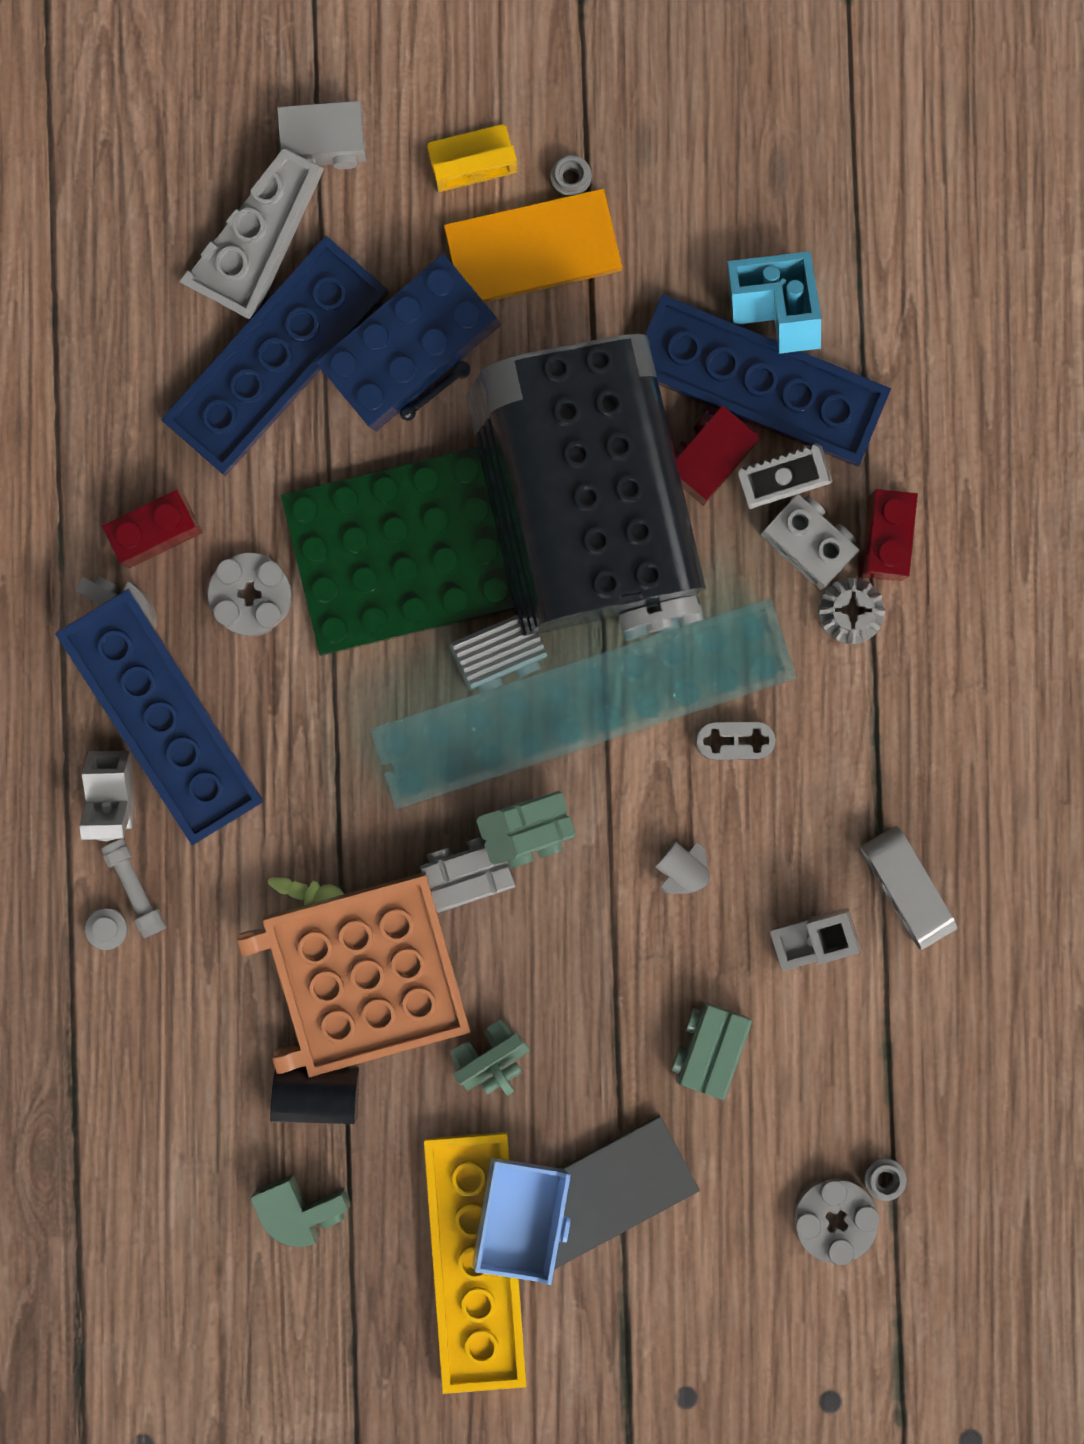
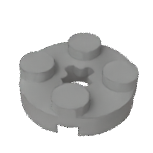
M242 553L226 559L218 565L209 583L208 601L216 620L230 631L242 636H260L273 630L272 628L278 626L281 620H284L289 613L292 604V586L282 568L267 556L257 553ZM249 583H254L255 590L262 593L261 599H254L253 606H246L245 599L239 598L240 590H245Z
M697 596L661 602L660 605L649 608L645 606L619 615L624 641L644 637L651 632H656V634L671 632L680 629V625L686 626L705 621L702 606Z
M830 1178L813 1182L801 1193L794 1209V1225L799 1241L812 1256L821 1261L837 1265L848 1264L862 1256L871 1247L876 1238L880 1218L874 1202L869 1194L852 1180ZM842 1210L846 1213L843 1218L846 1224L842 1229L837 1227L833 1231L827 1229L830 1223L826 1218L828 1212L831 1211L837 1214Z

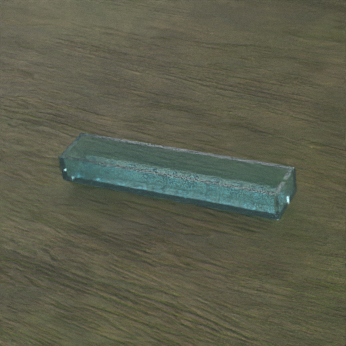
M770 598L371 728L370 732L381 765L393 764L395 771L386 772L384 775L395 809H401L796 679L797 676Z

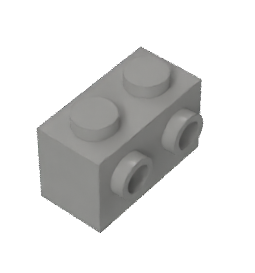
M797 494L760 536L821 591L854 557L859 549L853 544L856 541L855 537L840 524L834 527L823 517L826 512L817 501L810 496L803 499Z

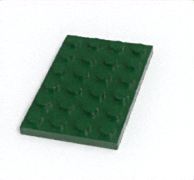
M478 447L281 495L320 656L514 609Z

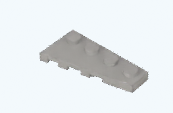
M283 148L250 190L251 194L240 209H235L226 221L228 224L214 242L210 241L200 254L202 256L191 271L186 272L179 282L240 315L252 319L262 306L324 168Z

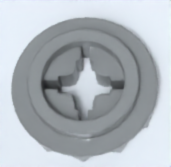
M854 577L832 584L824 592L819 604V619L822 627L833 639L845 644H858L873 637L881 628L886 612L882 594L870 582ZM852 594H854L857 607L869 610V612L856 617L853 629L847 614L835 612V609L849 605Z

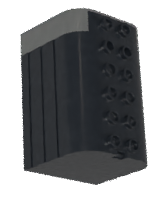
M619 335L525 353L497 361L481 370L466 394V399L516 615H518L523 636L619 617L620 614L645 606L649 608L660 605L661 602L693 596L706 589L647 335Z

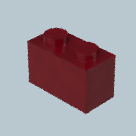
M723 405L715 414L708 410L693 428L698 434L689 445L681 441L674 449L683 489L703 506L761 438Z
M178 489L102 525L119 563L129 569L203 533L186 496Z
M876 489L869 495L860 577L903 581L910 576L918 493Z

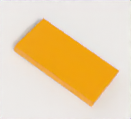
M604 189L444 225L453 266L484 303L617 273L623 269Z

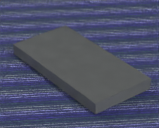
M660 1115L561 1168L571 1175L564 1216L570 1217V1227L567 1242L559 1241L554 1269L700 1191Z

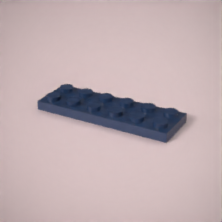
M325 236L161 420L222 475L226 476L321 370L316 362L365 321L389 294L388 289L329 237Z
M663 294L645 334L648 336L660 386L718 410L723 405L736 417L803 445L812 447L818 443L822 445L825 454L857 467L861 464L891 391V388L802 351L779 354L777 341Z
M129 588L55 633L191 845L196 844L263 803L260 793Z

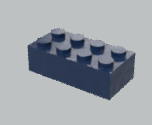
M442 254L320 358L316 364L368 427L377 432L396 416L405 405H409L497 330L501 323L448 258Z

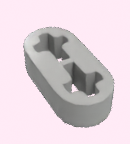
M714 722L705 725L699 730L695 743L699 753L707 759L755 760L769 755L775 747L776 739L772 729L761 722ZM715 729L718 730L719 737H732V745L719 746L718 753H712L711 747L704 745L703 739L709 737L711 730ZM753 729H759L760 736L767 737V744L760 746L759 753H755L751 745H738V737L751 736Z

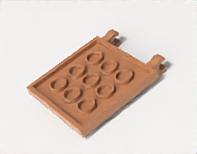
M426 872L263 916L262 921L265 929H254L239 934L240 939H237L242 956L271 948L299 1042V1046H286L274 1050L275 1056L272 1059L277 1074L306 1066L308 1076L312 1077L470 1033L468 1019Z

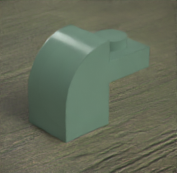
M294 1174L256 1190L250 1197L265 1231L276 1241L293 1247H305L316 1244L320 1236L316 1225L320 1223L322 1229L341 1222L345 1219L343 1213L348 1211L351 1205L345 1188L306 1204Z

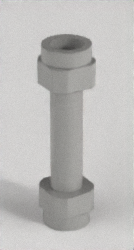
M120 839L101 848L108 868H115L138 916V919L134 920L143 938L145 939L166 929L159 909L153 910L129 859L133 855L125 840Z

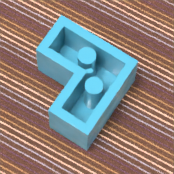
M811 251L727 261L729 298L734 324L774 320L779 354L821 349V313Z

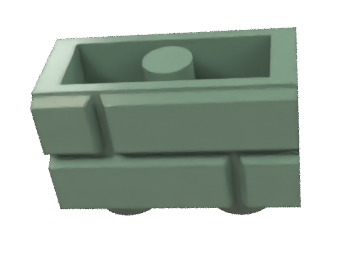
M558 790L479 816L477 824L482 839L486 840L485 848L490 863L496 865L508 861L511 869L533 862V852L538 851L539 857L542 858L563 851L561 842L573 839L576 835L571 817L566 814L568 808L563 793Z
M702 1001L700 1010L692 1008L685 1027V1031L691 1033L686 1049L681 1047L677 1049L671 1071L677 1073L675 1078L677 1084L725 1100L752 1020L747 1016Z

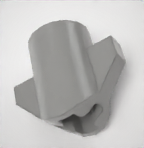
M675 842L655 865L667 877L659 887L666 894L697 892L705 887L710 879L705 849L698 843H695L687 852Z

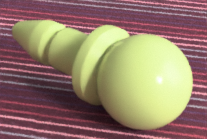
M272 877L268 880V884L279 893L289 894L290 897L301 901L305 900L304 905L344 894L335 885L326 884L320 886L317 881H312L308 887L306 884L297 881L292 882L288 878Z

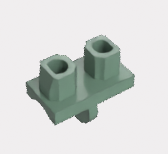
M499 1020L484 1031L493 1049L479 1056L473 1044L469 1041L450 1052L457 1072L453 1073L459 1085H463L467 1091L482 1083L481 1086L487 1095L499 1087L502 1088L507 1096L515 1092L510 1080L522 1073L521 1068L515 1061L531 1050L521 1036L517 1033L515 1034L502 1020Z

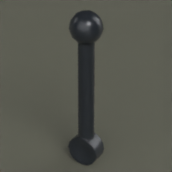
M465 361L458 362L454 367V372L412 405H405L400 410L401 418L411 421L414 419L417 410L458 378H467L470 374L469 364Z

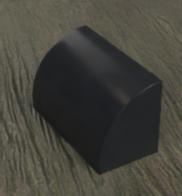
M306 1067L296 1068L281 1074H277L275 1069L271 1094L270 1122L355 1124L358 1119L359 1068H341L312 1077L308 1076Z

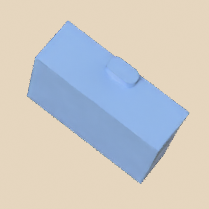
M491 1157L472 1261V1268L475 1272L536 1281L546 1285L552 1284L559 1241L567 1242L570 1227V1217L564 1216L571 1175L565 1169Z

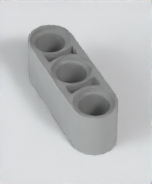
M895 825L860 846L861 852L910 937L920 950L957 930V925L898 826Z

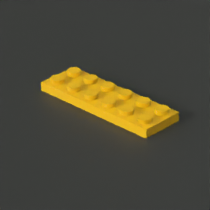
M508 1132L425 1138L424 1150L442 1392L447 1394L527 1387L519 1279L478 1273L472 1268L491 1157L510 1160Z

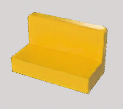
M504 124L427 144L438 192L518 173L514 146L510 143L507 127Z

